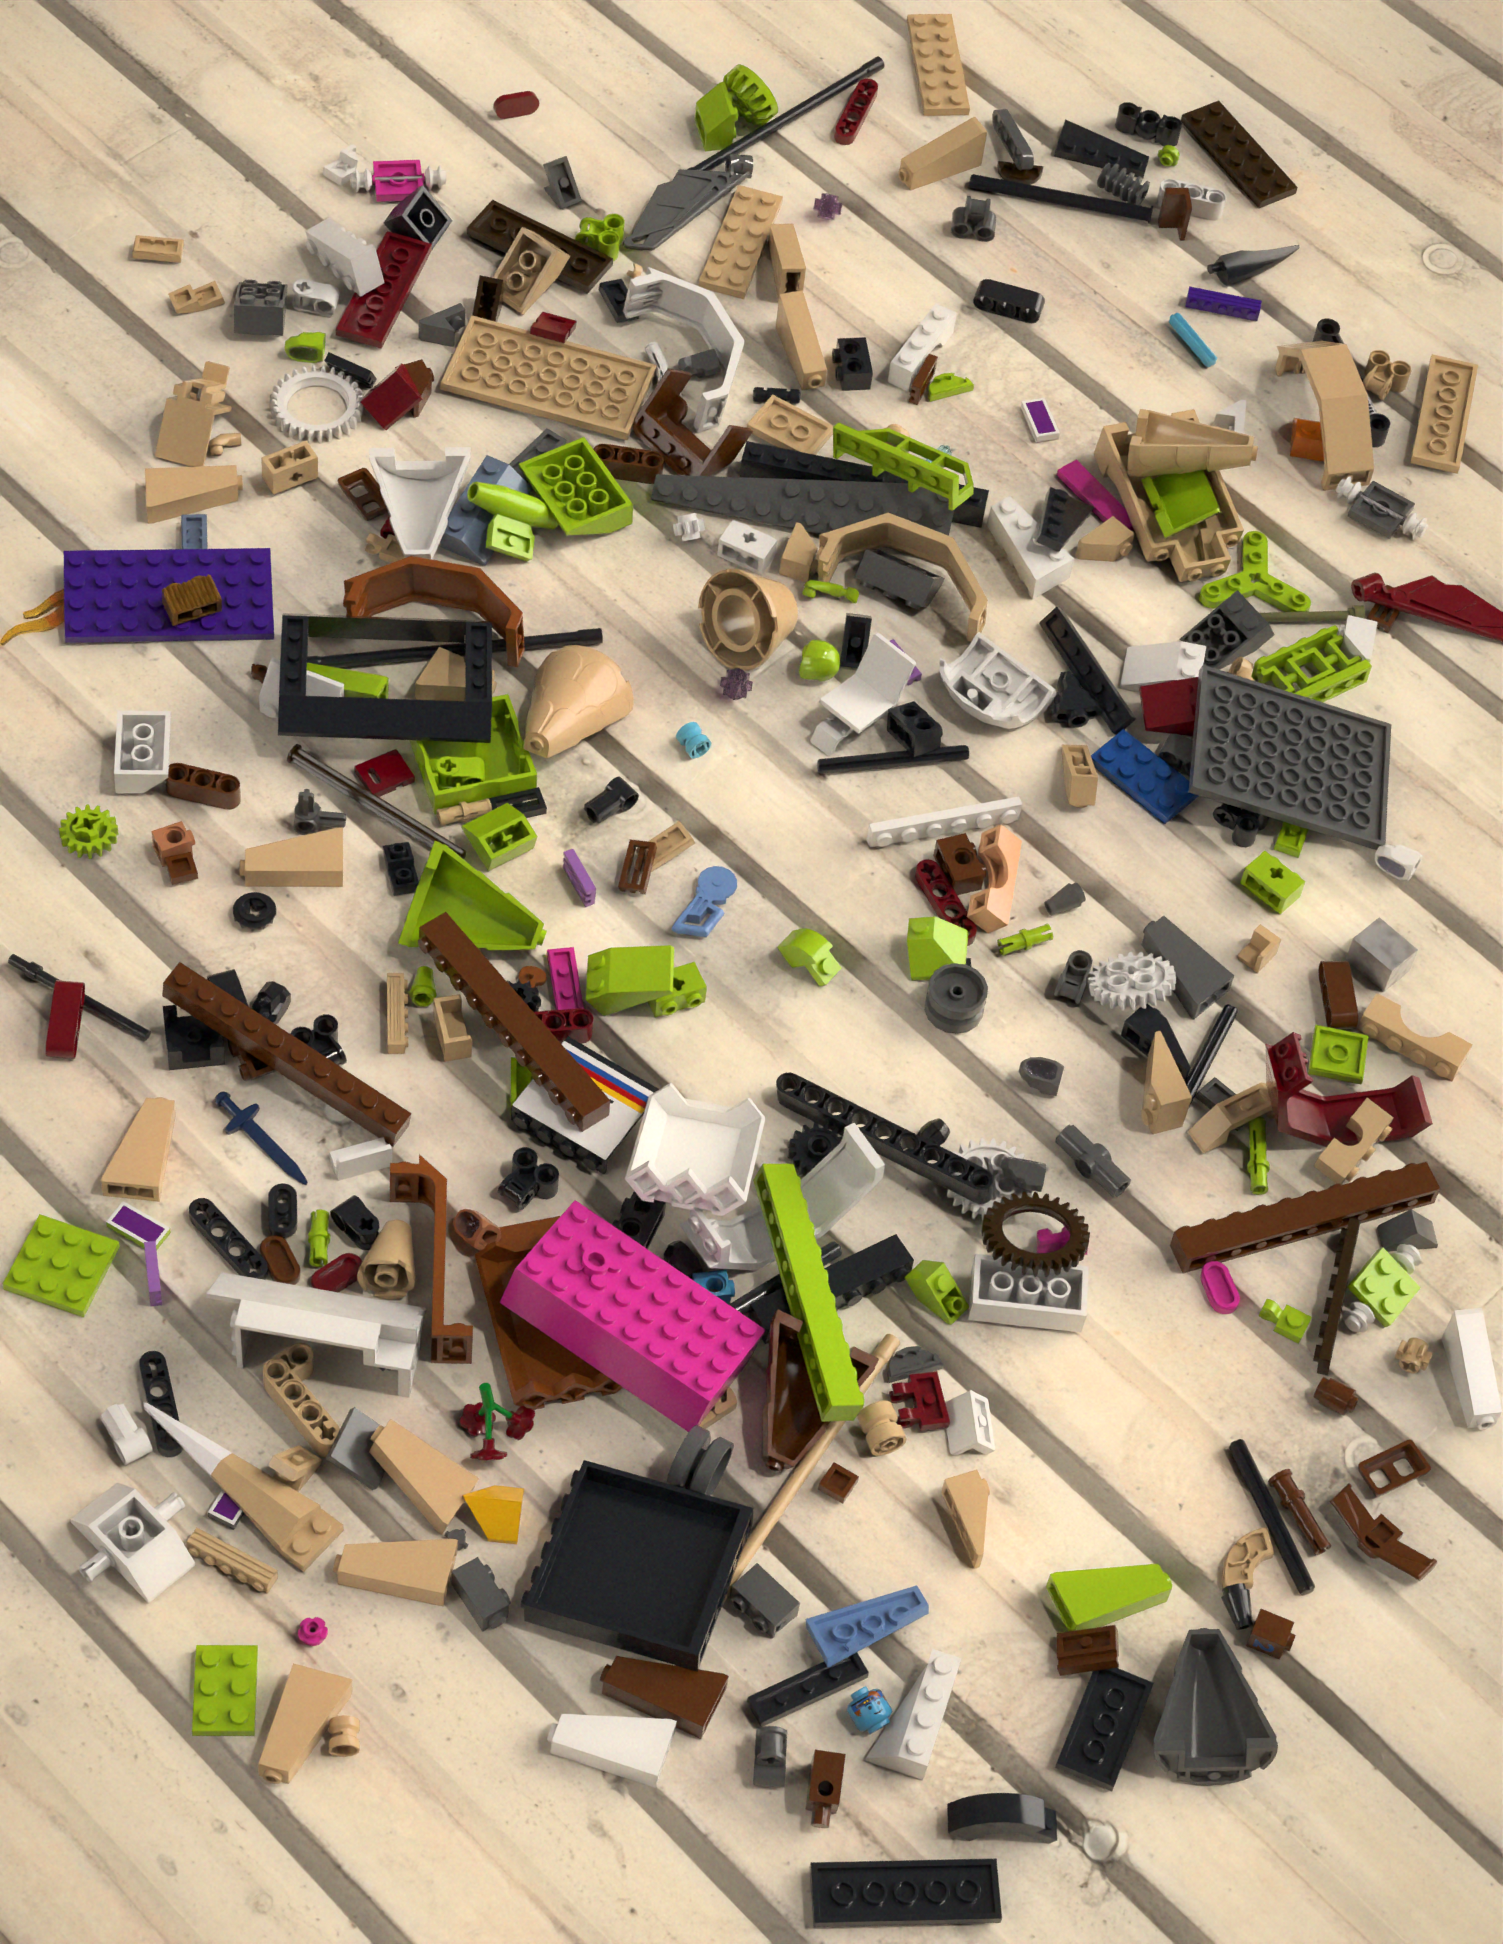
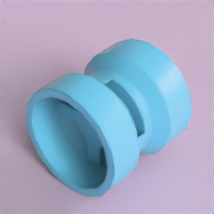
M696 722L685 724L676 734V739L681 745L686 746V752L693 759L703 756L711 747V741L706 735L702 734V729Z

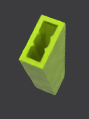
M307 663L308 671L343 683L344 697L388 699V677Z
M1158 1563L1054 1572L1050 1574L1046 1588L1068 1631L1102 1627L1167 1602L1172 1590V1582L1166 1572L1163 1573Z

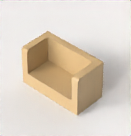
M460 994L434 998L433 1018L444 1062L470 1058L472 1056L471 1035H467L461 1011L462 998Z

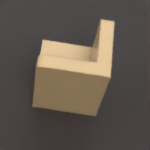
M1260 924L1253 931L1250 943L1238 954L1237 958L1258 973L1277 954L1281 938Z

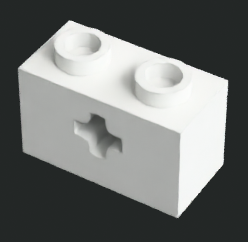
M732 520L719 539L717 556L762 576L776 555L777 539L757 531L746 524Z

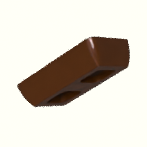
M361 468L338 478L337 481L341 490L366 521L388 512L380 492L379 483L367 468ZM358 486H364L368 493L355 497L350 490ZM372 502H376L379 505V508L368 513L363 508V506Z
M1410 1439L1358 1464L1360 1475L1376 1497L1399 1488L1427 1474L1431 1470L1430 1465L1420 1450ZM1406 1459L1414 1472L1407 1476H1401L1393 1463ZM1377 1470H1382L1389 1479L1390 1484L1379 1488L1371 1479L1370 1474Z

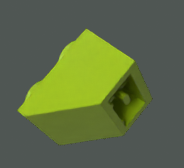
M725 82L717 84L696 102L694 120L705 152L722 150L733 144V139L736 138V127L734 124L735 121H738V111L732 105V93L727 90Z
M509 803L461 827L487 871L533 849L538 837L525 815Z

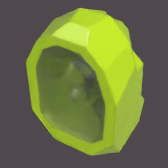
M303 332L298 336H291L285 341L287 356L298 362H322L325 353L326 333Z

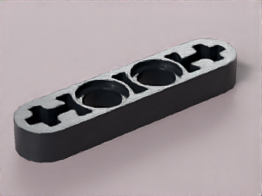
M206 1198L193 1200L189 1206L190 1221L240 1276L266 1280L268 1276L267 1262L212 1201ZM200 1209L202 1212L207 1210V1217L210 1221L207 1223V1218L202 1213L197 1215V1210ZM221 1226L227 1229V1233L222 1237H217L211 1233L215 1227ZM233 1246H242L245 1252L240 1256H233L229 1250ZM249 1260L250 1265L254 1269H258L260 1267V1273L257 1274L255 1271H252L250 1273V1266L247 1263V1261Z
M148 1351L139 1360L146 1401L160 1411L170 1412L173 1415L172 1418L179 1421L166 1359L158 1351ZM149 1362H155L157 1365L158 1376L152 1377ZM157 1385L164 1386L167 1389L166 1393L160 1397L153 1396L150 1391ZM150 1416L159 1453L165 1457L179 1455L183 1447L173 1437L174 1446L168 1447L165 1434L167 1431Z

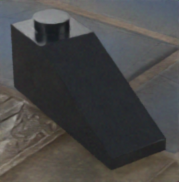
M1146 1004L1145 1009L1142 1007L1138 1008L1125 1020L1121 1036L1148 1057L1156 1031H1161L1184 1081H1186L1191 1067L1167 1018L1158 1009L1153 1008L1149 1004Z

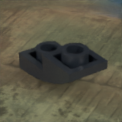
M409 842L384 845L383 854L393 895L415 893L419 880L414 867V857Z

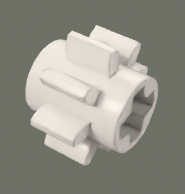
M696 513L678 516L679 523L673 524L675 536L681 535L682 541L701 538L699 531L705 530L703 518L697 519Z

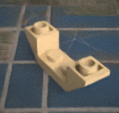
M1266 1083L1256 1084L1216 1104L1189 1129V1135L1203 1153L1226 1143L1231 1130L1263 1114H1266L1270 1120L1275 1118Z

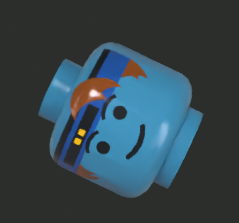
M865 1686L850 1695L853 1701L848 1704L847 1712L859 1731H868L870 1735L890 1723L889 1717L892 1714V1708L880 1689L869 1691Z

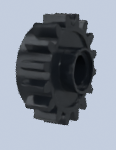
M814 1122L813 1128L810 1129L805 1124L803 1125L802 1132L797 1130L794 1132L793 1139L789 1141L788 1158L792 1159L791 1164H794V1167L797 1168L798 1175L806 1176L840 1144L843 1136L838 1137V1128L830 1131L828 1130L829 1124L826 1123L823 1128H819L818 1123Z

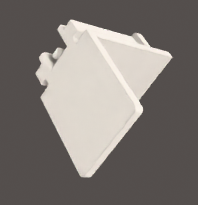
M874 634L856 673L819 700V703L832 714L817 725L811 738V743L830 756L834 753L838 742L853 731L860 734L886 715L888 709L896 706L916 662L881 634Z

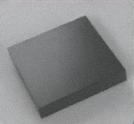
M354 1407L349 1410L326 1459L369 1489L375 1490L378 1488L385 1470L369 1451L374 1443L370 1438L380 1424Z

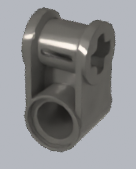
M1077 950L1070 954L1064 971L1059 977L1054 996L1062 995L1080 1004L1093 960L1089 953Z

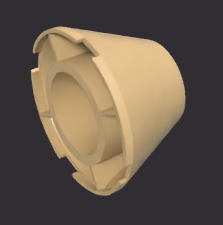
M726 569L715 573L705 583L699 597L698 609H701L702 623H699L704 641L715 658L731 669L748 671L763 665L792 632L797 623V603L792 592L784 584L740 569Z

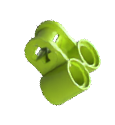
M608 214L605 216L604 221L591 217L583 218L579 224L580 232L576 234L575 240L613 258V261H615L619 254V244L622 243L624 237L625 220L618 214Z

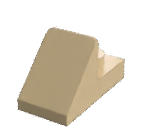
M298 1445L273 1455L268 1466L276 1470L273 1476L275 1479L299 1492L320 1467L323 1460Z

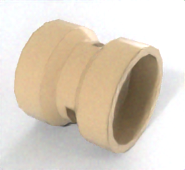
M342 1715L329 1720V1732L332 1734V1738L329 1740L330 1754L348 1757L359 1753L360 1741L357 1738V1733L360 1731V1720L358 1718Z

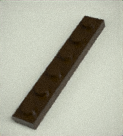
M1349 1218L1348 1227H1342L1339 1244L1344 1246L1342 1251L1337 1250L1334 1267L1339 1269L1337 1275H1331L1329 1290L1334 1292L1332 1298H1326L1323 1314H1327L1328 1319L1327 1322L1321 1321L1318 1337L1323 1338L1322 1346L1316 1344L1313 1358L1314 1362H1318L1317 1374L1328 1376L1361 1220Z

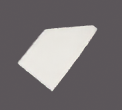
M353 144L341 150L338 160L324 166L323 175L340 186L351 179V173H355V168L357 169L358 157L356 156V146Z

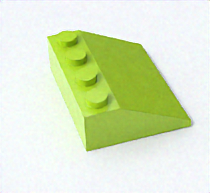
M585 437L518 464L519 469L541 500L547 505L549 511L566 535L612 533L633 524L632 502Z

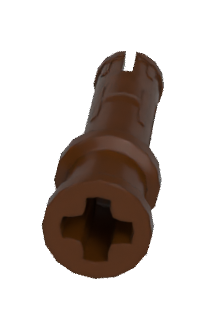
M1290 1469L1282 1470L1273 1475L1268 1480V1484L1270 1487H1274L1281 1499V1506L1289 1509L1313 1549V1553L1320 1555L1326 1552L1325 1547L1330 1549L1331 1544L1304 1502L1305 1493L1303 1490L1298 1489L1292 1479V1471Z

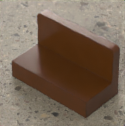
M1165 188L1158 218L1159 228H1177L1180 241L1185 240L1192 211L1189 188Z

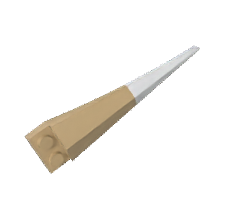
M144 1403L145 1411L210 1475L275 1549L303 1572L344 1531L343 1524L321 1509L318 1503L152 1405Z

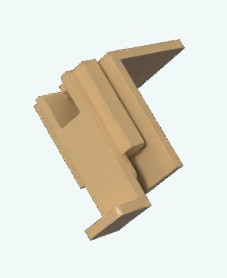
M206 361L202 378L187 380L174 385L173 395L177 396L166 399L155 453L156 457L192 467L204 466L214 416L230 412L232 406L219 403L224 401L225 391H221V389L226 388L230 371L229 366ZM200 388L202 389L200 398H197L198 390Z

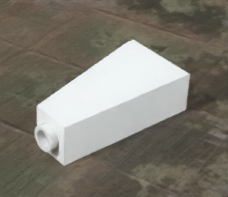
M1482 1308L1455 1310L1441 1339L1467 1427L1488 1429L1496 1425L1502 1409Z
M561 1714L558 1724L552 1723L547 1741L551 1742V1754L656 1788L675 1734L677 1721L658 1718Z

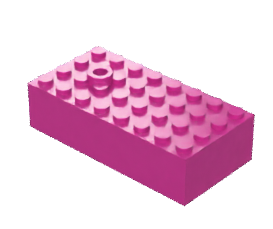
M576 1200L515 1268L500 1301L501 1304L687 1432L693 1426H699L747 1365L766 1331Z

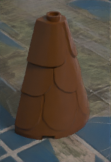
M780 1310L774 1312L770 1324L768 1367L766 1368V1405L762 1409V1460L766 1462L765 1466L775 1472H782V1469L794 1467L826 1432L825 1428L831 1422L821 1421L797 1333L800 1332L803 1321ZM853 1346L850 1348L849 1355L852 1365L857 1371V1383L860 1387L875 1370L879 1358Z

